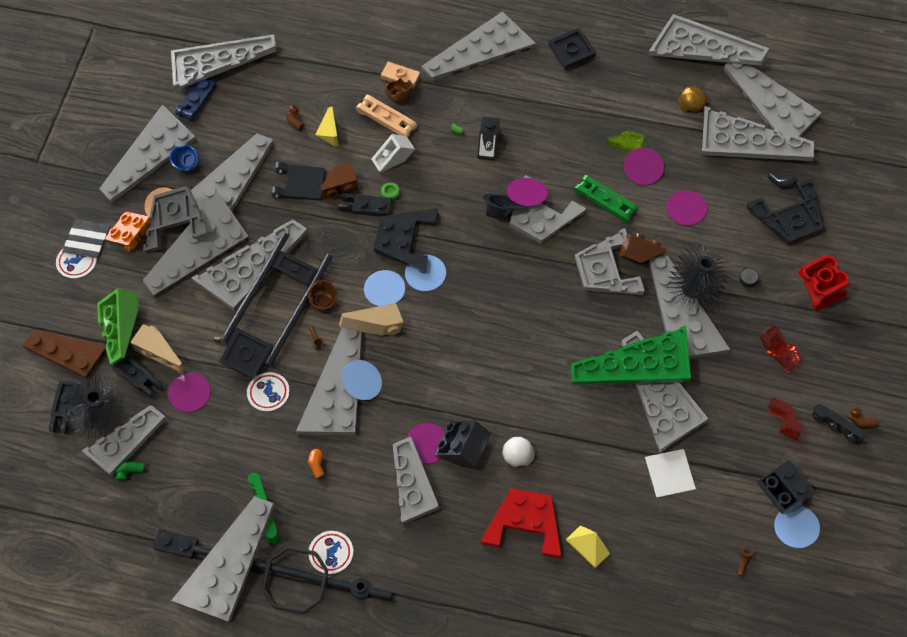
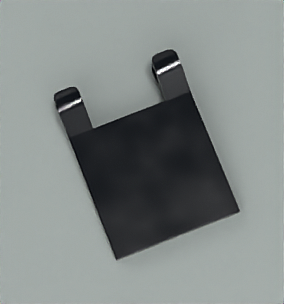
M276 162V174L287 173L285 189L277 186L272 187V198L280 199L285 197L321 201V186L323 184L325 168L288 165L283 162Z

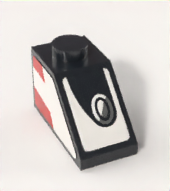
M482 117L477 159L495 161L500 135L499 118Z

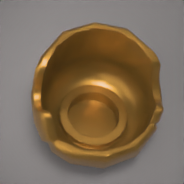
M696 86L684 89L678 99V104L684 112L690 110L696 113L704 109L708 102L705 91Z

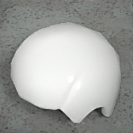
M513 437L504 444L502 454L508 464L518 467L528 466L534 459L535 451L528 440L523 437Z

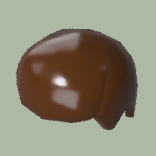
M399 78L397 81L387 83L385 94L394 102H404L410 98L413 84L411 80L404 82L402 78Z
M317 281L309 290V303L315 310L322 312L330 310L337 301V289L329 281Z

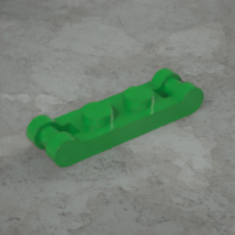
M584 175L581 183L573 188L577 195L584 196L618 217L625 224L638 211V207L587 175Z
M251 473L248 476V482L251 489L256 491L257 494L253 498L257 497L268 501L260 476L257 473ZM271 513L267 529L265 530V536L269 544L276 545L280 538Z

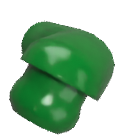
M125 462L116 469V480L125 481L130 472L143 473L144 463Z

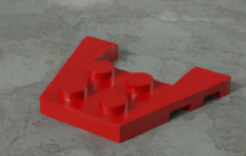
M511 488L482 537L481 545L499 548L503 528L545 535L542 556L560 559L561 552L552 496Z

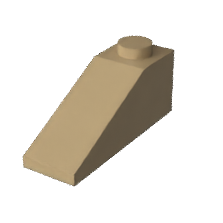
M393 303L343 313L339 325L342 328L381 336L395 335L401 331L403 319L397 304Z
M143 324L131 341L134 351L183 374L185 370L181 361L163 338L160 331L154 326L149 327Z

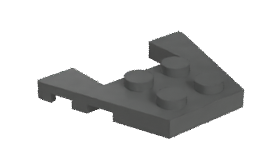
M184 186L154 195L150 212L151 223L146 231V236L148 237L146 244L143 246V251L149 253L160 250L161 230L189 222L192 238L198 239L210 235L189 187Z

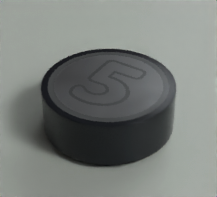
M744 268L740 272L739 281L743 286L753 287L758 283L759 274L755 269Z

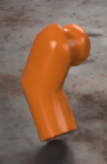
M313 449L308 458V463L315 478L324 474L321 467L323 453L319 449Z

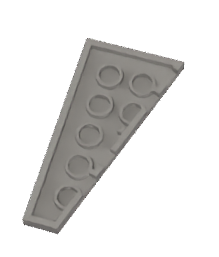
M162 105L99 188L100 192L112 204L170 160V153L175 146H183L185 144L190 146L196 141L195 135Z
M705 106L702 155L813 161L814 141L795 135L782 134L780 130L774 129L773 131L765 128V125L740 117H730L725 112L720 111L718 113Z
M218 191L200 211L210 235L198 239L192 238L191 225L189 224L143 279L144 284L153 297L248 238V235Z
M292 219L275 229L267 237L259 238L255 244L247 245L223 259L222 263L215 267L207 268L206 272L199 276L195 275L191 279L195 284L235 311L243 302L282 233L286 232L289 234L281 250L288 254L308 233L307 228Z
M668 255L649 259L648 262L665 332H672L686 325L689 359L730 353V348L704 309L700 308L696 298H689L685 294L681 297L680 294L682 292L676 293V291L683 289L667 288L679 287V283L677 285L668 283L676 282L669 277H677V274L674 276L670 272L677 271L672 267L674 264Z
M636 331L623 339L621 345L625 346L644 338ZM679 382L635 383L659 452L708 422V417Z

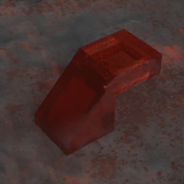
M772 326L760 336L767 353L787 372H790L803 361L796 345L786 343L778 327Z
M772 397L767 412L784 419L779 433L798 441L802 428L792 406Z

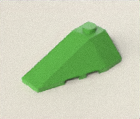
M117 288L97 303L99 325H103L102 337L107 340L105 348L111 365L116 364L125 357L139 307L138 293Z

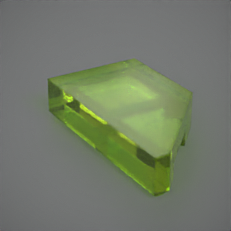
M627 130L622 132L621 135L608 138L607 144L633 151L641 148L645 135Z

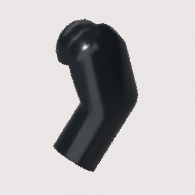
M773 171L768 176V179L779 188L792 187L797 183V178L794 175L781 177Z

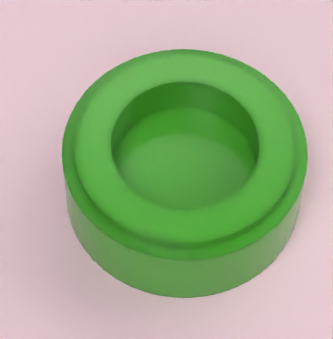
M386 183L381 188L382 197L391 198L392 201H395L400 195V190L397 184Z

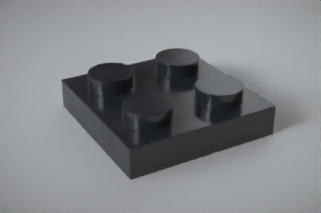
M580 28L548 41V46L564 70L596 57V51Z

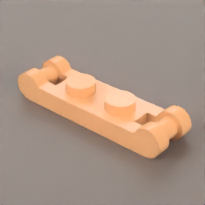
M366 95L363 98V102L359 103L355 108L361 115L364 114L395 133L407 136V138L410 136V132L417 128L415 121L370 95Z

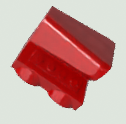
M827 254L804 265L798 271V274L804 281L813 308L816 311H820L846 297L848 294L846 288L851 286V283L848 281V275L838 268L836 259Z

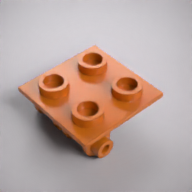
M126 211L109 231L105 240L125 245V250L129 252L134 250L138 242L141 241L140 237H144V234H146L147 229L150 227V217Z

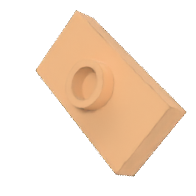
M387 62L381 74V79L390 82L397 81L399 78H402L404 82L411 80L413 89L420 77V72L391 62Z

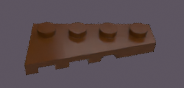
M33 330L22 344L25 349L87 379L88 374L89 376L107 352L106 345Z

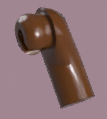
M292 105L287 112V122L298 131H301L304 124L298 120L299 108Z
M853 407L850 409L848 416L855 425L860 428L877 427L876 417L864 418L859 408Z

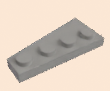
M150 405L129 419L130 421L122 427L118 426L114 429L113 433L105 438H100L90 448L86 447L83 449V454L112 477L116 469L123 465L166 420V417Z
M410 436L394 443L393 452L397 472L401 523L404 525L440 509L412 437Z

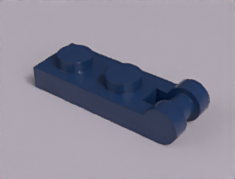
M209 79L196 82L182 104L177 106L175 114L180 117L185 116L186 119L193 121L215 89L216 83Z

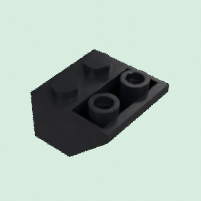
M476 420L450 421L434 455L461 467H476L491 432Z
M790 460L757 481V484L781 514L798 510L810 502L815 493L814 489Z

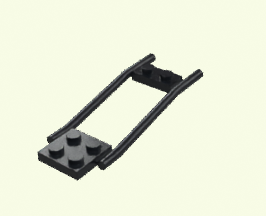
M286 232L282 233L267 262L220 342L228 346L221 356L219 363L252 380L255 379L263 363L272 367L309 302L311 286L321 280L333 258L331 255L326 254L317 270L315 267L281 251L289 237V234ZM271 268L309 286L274 347L236 328Z

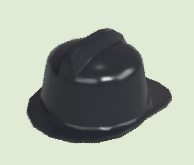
M489 193L483 196L484 202L487 203L486 216L506 218L514 209L525 207L512 201L508 195Z

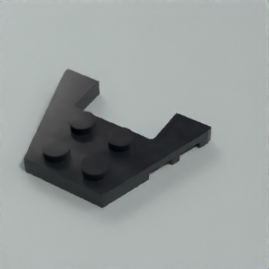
M812 178L797 184L796 189L803 201L771 212L763 198L747 203L746 208L788 245L821 233L823 230Z
M438 209L380 216L373 247L374 252L394 261L398 260L404 263L405 266H411L418 269L419 272L426 274L428 256L412 254L410 251L416 225L436 226Z

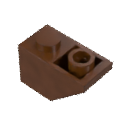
M351 162L332 168L321 186L323 200L359 190Z
M634 232V234L626 235L619 256L636 263H642L664 253L666 249L660 246V242L650 240L649 242L644 240L645 236Z

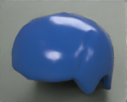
M187 144L175 146L170 153V162L177 170L189 172L198 166L199 154L195 148Z

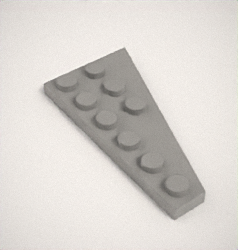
M502 11L421 67L422 71L432 81L453 75V72L462 69L463 71L469 70L471 66L477 64L481 66L502 59L505 55L511 53H521L523 49L536 48V43Z
M674 14L649 50L650 56L762 65L769 54V48Z
M267 35L171 50L174 91L276 52L275 36Z
M727 63L724 66V71L735 85L740 87L745 98L748 97L752 102L753 108L773 130L777 129L782 134L801 137L821 116L822 112L750 64Z
M260 134L254 135L196 185L191 192L199 210L201 211L218 191L231 212H233L274 144L273 139Z
M347 328L341 329L296 430L297 434L356 435L358 399L351 396L345 390L341 375L348 363L361 360V331Z
M254 497L171 601L230 622L275 504Z

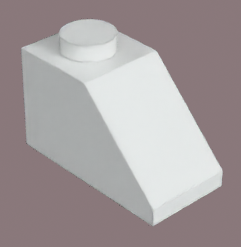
M391 134L371 160L379 172H384L405 162L415 148L407 136Z

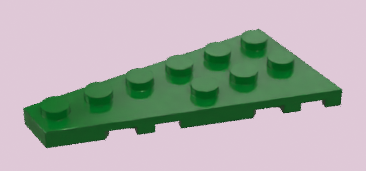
M686 325L678 330L667 331L663 335L654 338L649 337L622 346L621 349L610 350L603 355L592 356L572 363L570 367L571 385L690 382Z

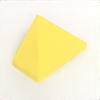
M329 107L315 135L337 147L339 145L333 108Z
M579 526L566 539L595 569L610 555L597 533L585 527Z

